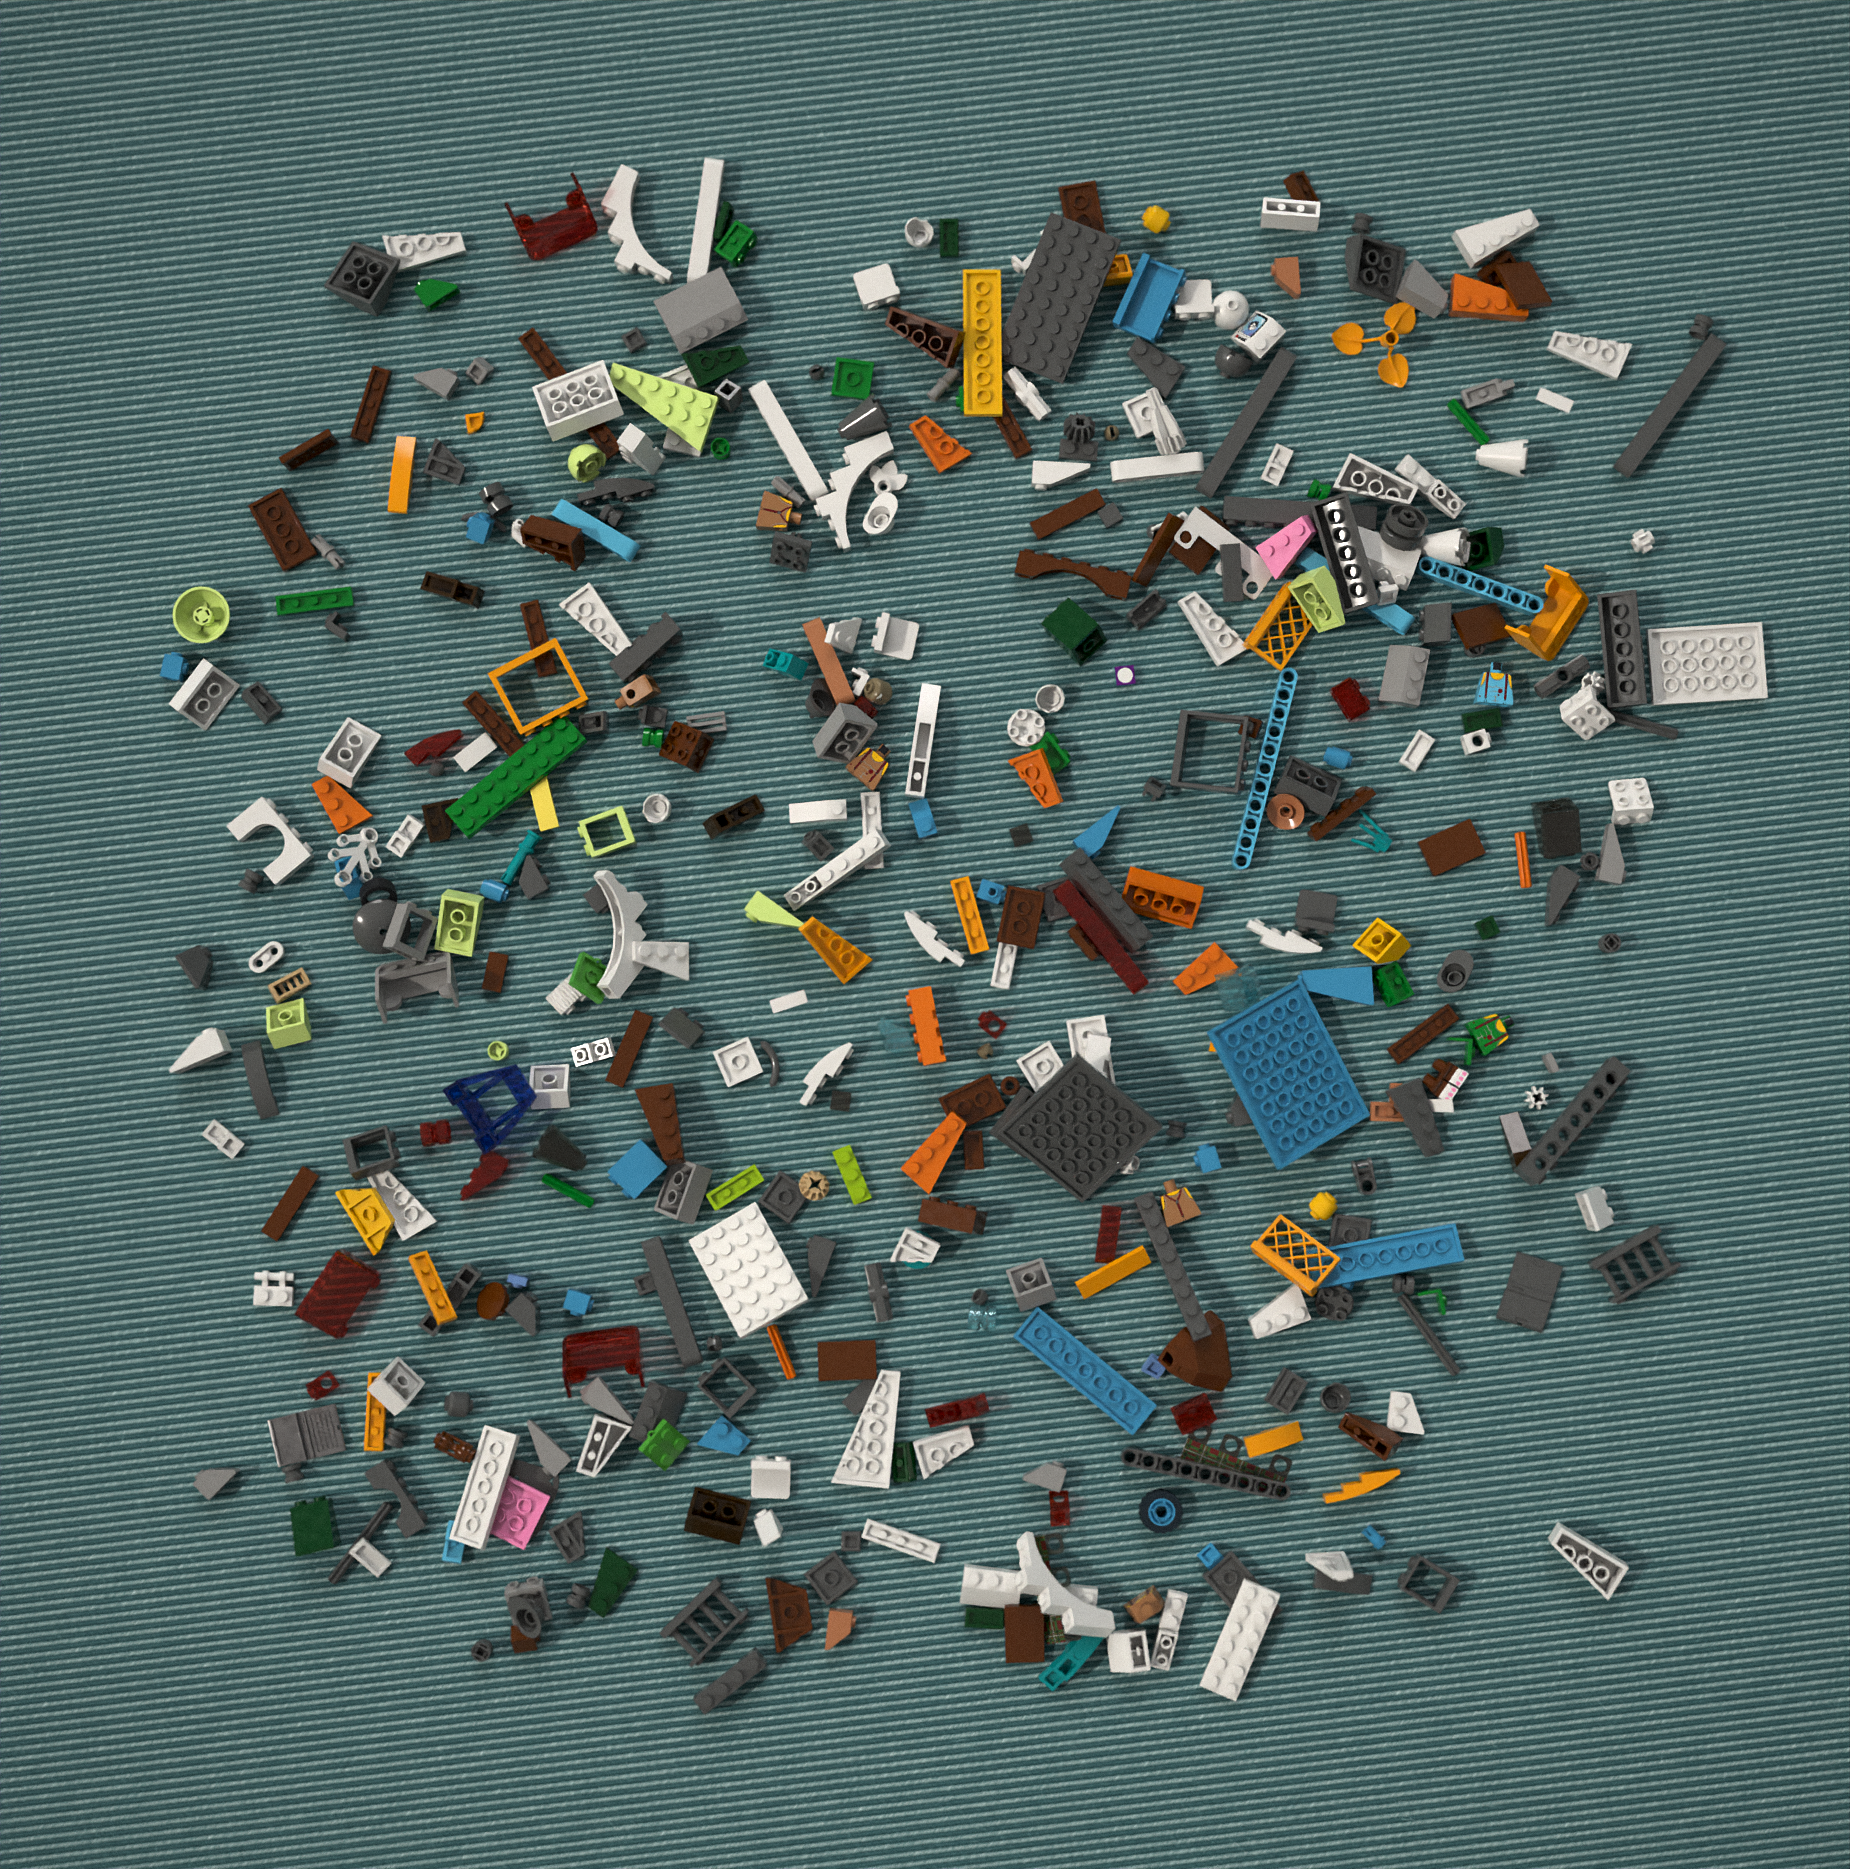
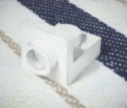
M858 667V669L853 668L851 670L853 675L860 678L854 681L851 689L854 690L852 692L854 697L860 699L864 692L865 684L870 680L868 671Z

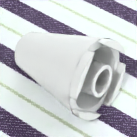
M1522 439L1481 445V448L1476 450V460L1479 461V465L1524 478L1525 474L1521 472L1526 469L1528 447L1524 446L1525 443H1529V440Z
M1461 527L1422 536L1418 548L1422 549L1420 556L1432 557L1446 563L1465 566L1464 562H1468L1470 555V542L1466 540V536H1469L1467 528Z

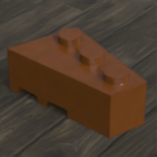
M530 515L520 529L523 544L543 555L545 552L555 557L556 562H565L575 572L586 558L581 528Z
M932 1196L929 1199H922L918 1222L970 1234L983 1235L988 1212L976 1210V1206L967 1204L965 1207L958 1206L959 1202L950 1200L947 1203L940 1202L941 1198Z

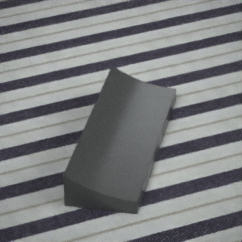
M1345 492L1311 503L1310 506L1328 567L1336 582L1343 615L1379 604L1380 600L1348 493Z
M1637 590L1597 594L1608 709L1612 710L1647 704Z

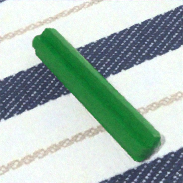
M1455 398L1447 404L1451 412L1480 445H1486L1490 441L1488 435Z
M548 1173L542 1178V1183L588 1208L593 1206L594 1198Z

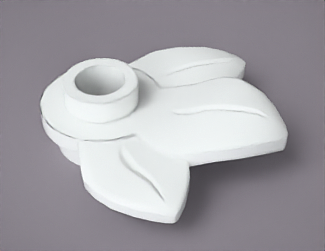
M893 460L887 462L881 469L875 465H872L869 476L875 484L874 490L877 495L900 490L906 484L907 475L897 474V467ZM886 485L887 489L885 491H882L880 489V486Z

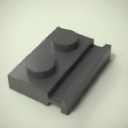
M1283 1367L1263 1400L1289 1415L1308 1382Z

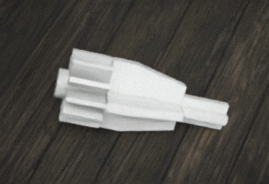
M1153 387L1146 390L1152 407L1149 409L1159 453L1161 455H1173L1180 452L1181 448L1187 445L1182 430L1179 429L1178 423L1167 405L1161 402L1157 389Z

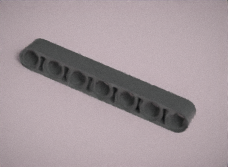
M656 1236L642 1241L641 1245L684 1368L701 1363L703 1358L661 1237Z

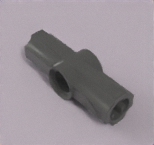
M1580 654L1534 684L1535 692L1541 699L1550 695L1590 668L1588 660ZM1558 672L1565 674V681L1559 680Z
M881 1262L865 1265V1273L869 1285L867 1287L870 1301L873 1303L876 1321L878 1323L892 1320L893 1314L889 1303L890 1296L887 1282L884 1280Z

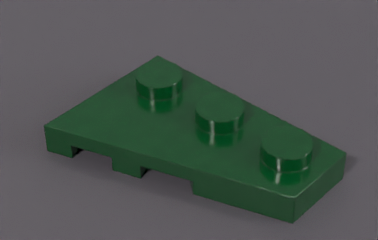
M741 345L718 348V350L681 354L698 389L750 364Z
M608 1547L605 1549L588 1607L602 1618L606 1616L638 1570Z

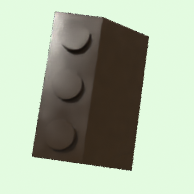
M695 1487L683 1531L740 1545L751 1501Z

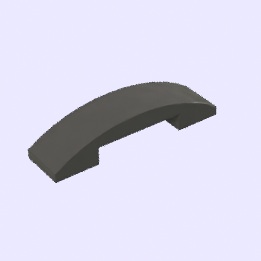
M258 1040L241 1045L248 1083L260 1119L279 1115L276 1097L273 1096L264 1062L265 1056L261 1041Z

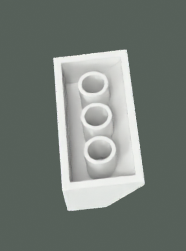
M1358 526L1373 579L1381 582L1387 581L1389 585L1396 584L1398 588L1406 591L1422 549L1418 547L1411 551L1395 549L1386 544L1379 533Z

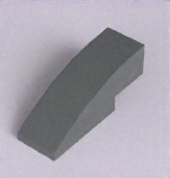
M1315 1567L1312 1586L1330 1591L1369 1595L1372 1575L1353 1572V1578H1348L1346 1581H1338Z

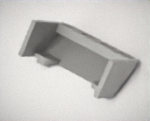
M439 951L426 954L424 961L404 959L378 966L375 970V1001L383 1024L387 1023V1012L399 1009L402 1005V999L439 991L441 997L452 998L455 1008L459 1007V989L449 952Z

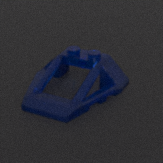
M517 1064L458 1079L443 1089L451 1105L459 1107L477 1137L474 1140L484 1155L499 1146L506 1139L538 1097ZM493 1077L474 1092L467 1087ZM503 1080L518 1104L492 1122L479 1102L478 1097ZM510 1118H512L507 1123V1125L499 1133H497L496 1128L505 1123Z

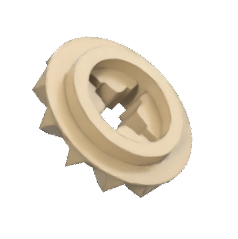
M811 1170L801 1177L799 1189L804 1197L817 1201L823 1199L828 1194L830 1183L820 1171L815 1172ZM819 1181L818 1189L816 1187L809 1189L812 1182Z

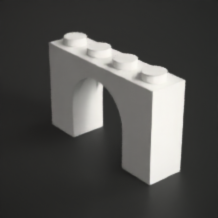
M261 797L230 822L227 828L240 842H244L264 826H275L282 832L285 840L283 852L263 869L275 885L280 886L314 858L311 853L313 849L307 842L303 844L299 839L300 833L294 827L291 829L288 826L289 820L283 813L278 814L275 810L277 807L270 798Z

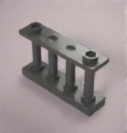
M1653 1224L1587 1262L1591 1269L1601 1271L1614 1296L1608 1299L1610 1303L1621 1304L1627 1300V1296L1664 1275L1670 1276L1678 1271L1676 1268L1680 1267L1681 1264L1679 1262H1670L1657 1239V1234L1662 1232L1658 1225ZM1645 1241L1652 1244L1664 1265V1268L1655 1273L1641 1250V1243ZM1629 1250L1631 1252L1634 1251L1648 1276L1637 1282L1624 1259V1253ZM1613 1259L1618 1262L1631 1285L1622 1292L1607 1268V1263Z
M718 1576L692 1599L659 1633L664 1639L668 1635L670 1637L673 1636L693 1658L689 1663L691 1667L695 1664L699 1666L706 1659L704 1655L737 1623L741 1625L748 1618L746 1614L749 1609L746 1607L741 1612L721 1591L720 1585L722 1581ZM710 1595L716 1596L735 1616L728 1625L706 1604L707 1601L705 1599ZM696 1608L698 1610L701 1609L721 1630L714 1639L693 1619L691 1613ZM682 1622L687 1623L707 1644L700 1652L678 1631V1626Z

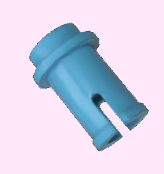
M1371 1524L1361 1532L1373 1544V1548L1380 1549L1386 1543L1385 1537H1381Z

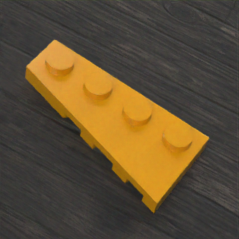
M813 916L798 928L843 984L848 982L873 960Z

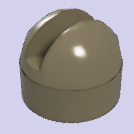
M1114 425L1107 426L1104 431V437L1108 441H1115L1119 437V429ZM1110 428H1113L1114 437H1111Z
M986 1043L976 1050L983 1059H988L987 1054L991 1057L993 1055V1048L990 1043Z

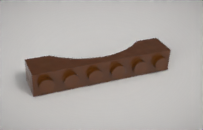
M1031 549L1019 551L1014 576L1033 580L1050 573H1070L1091 581L1108 598L1125 601L1127 598L1131 576L1125 571L1117 570V572H1112L1104 566H1098V568L1090 567L1091 564L1087 562L1077 564L1073 563L1072 559L1061 557L1060 560L1053 558L1054 556L1048 553H1043L1042 555L1035 554V551Z

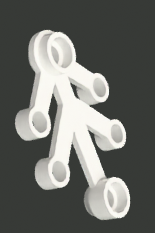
M364 828L359 834H341L337 838L336 842L340 847H345L349 843L360 842L358 847L333 848L328 852V858L331 861H337L341 857L352 856L344 870L339 871L335 875L334 880L337 886L346 887L351 883V872L357 862H359L362 872L359 876L360 881L365 883L373 879L369 867L377 869L381 865V859L378 857L375 843L378 840V833L375 829ZM366 848H368L371 857L368 863L364 853Z

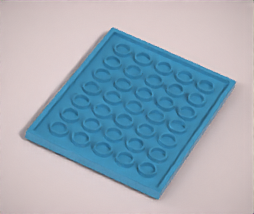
M1301 979L1295 980L1207 1031L1277 1170L1282 1169L1370 1116Z

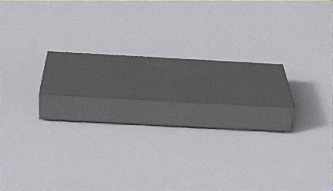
M1240 543L1221 544L1223 602L1244 601Z

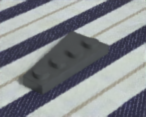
M1421 1078L1413 1079L1386 1090L1387 1096L1392 1099L1393 1106L1400 1112L1404 1119V1124L1412 1132V1137L1423 1155L1430 1157L1445 1151Z

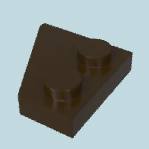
M458 798L421 806L430 844L449 840L453 820L445 810L454 804Z

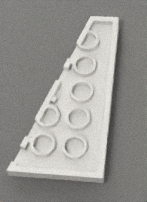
M881 1369L831 1483L889 1489L901 1371Z

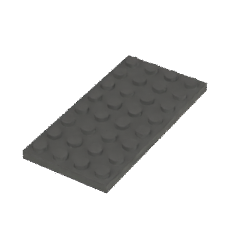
M1052 212L1050 213L1001 335L1002 360L1064 384L1122 242L1121 239Z

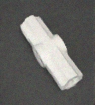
M1016 367L1009 370L1003 376L1005 382L1015 392L1017 400L1029 409L1036 420H1043L1052 411L1039 396L1040 393L1031 382H1028Z

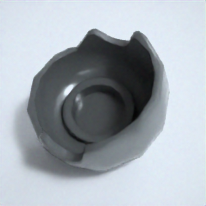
M1338 1382L1326 1386L1320 1394L1321 1406L1331 1413L1344 1411L1349 1406L1351 1400L1350 1390L1344 1384Z

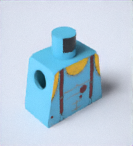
M1491 662L1490 672H1483L1480 675L1473 704L1508 708L1513 705L1511 675L1502 674V663Z

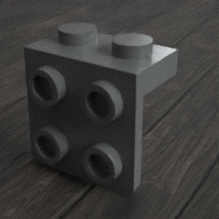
M1302 889L1299 892L1293 927H1298V931L1303 932L1315 930L1317 934L1324 936L1333 933L1335 929L1333 921L1337 896Z

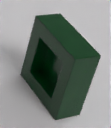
M1493 915L1474 923L1482 941L1500 933Z

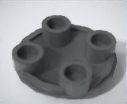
M1341 1285L1322 1288L1316 1295L1315 1300L1316 1311L1319 1315L1329 1320L1338 1321L1346 1319L1351 1313L1354 1304L1352 1294Z

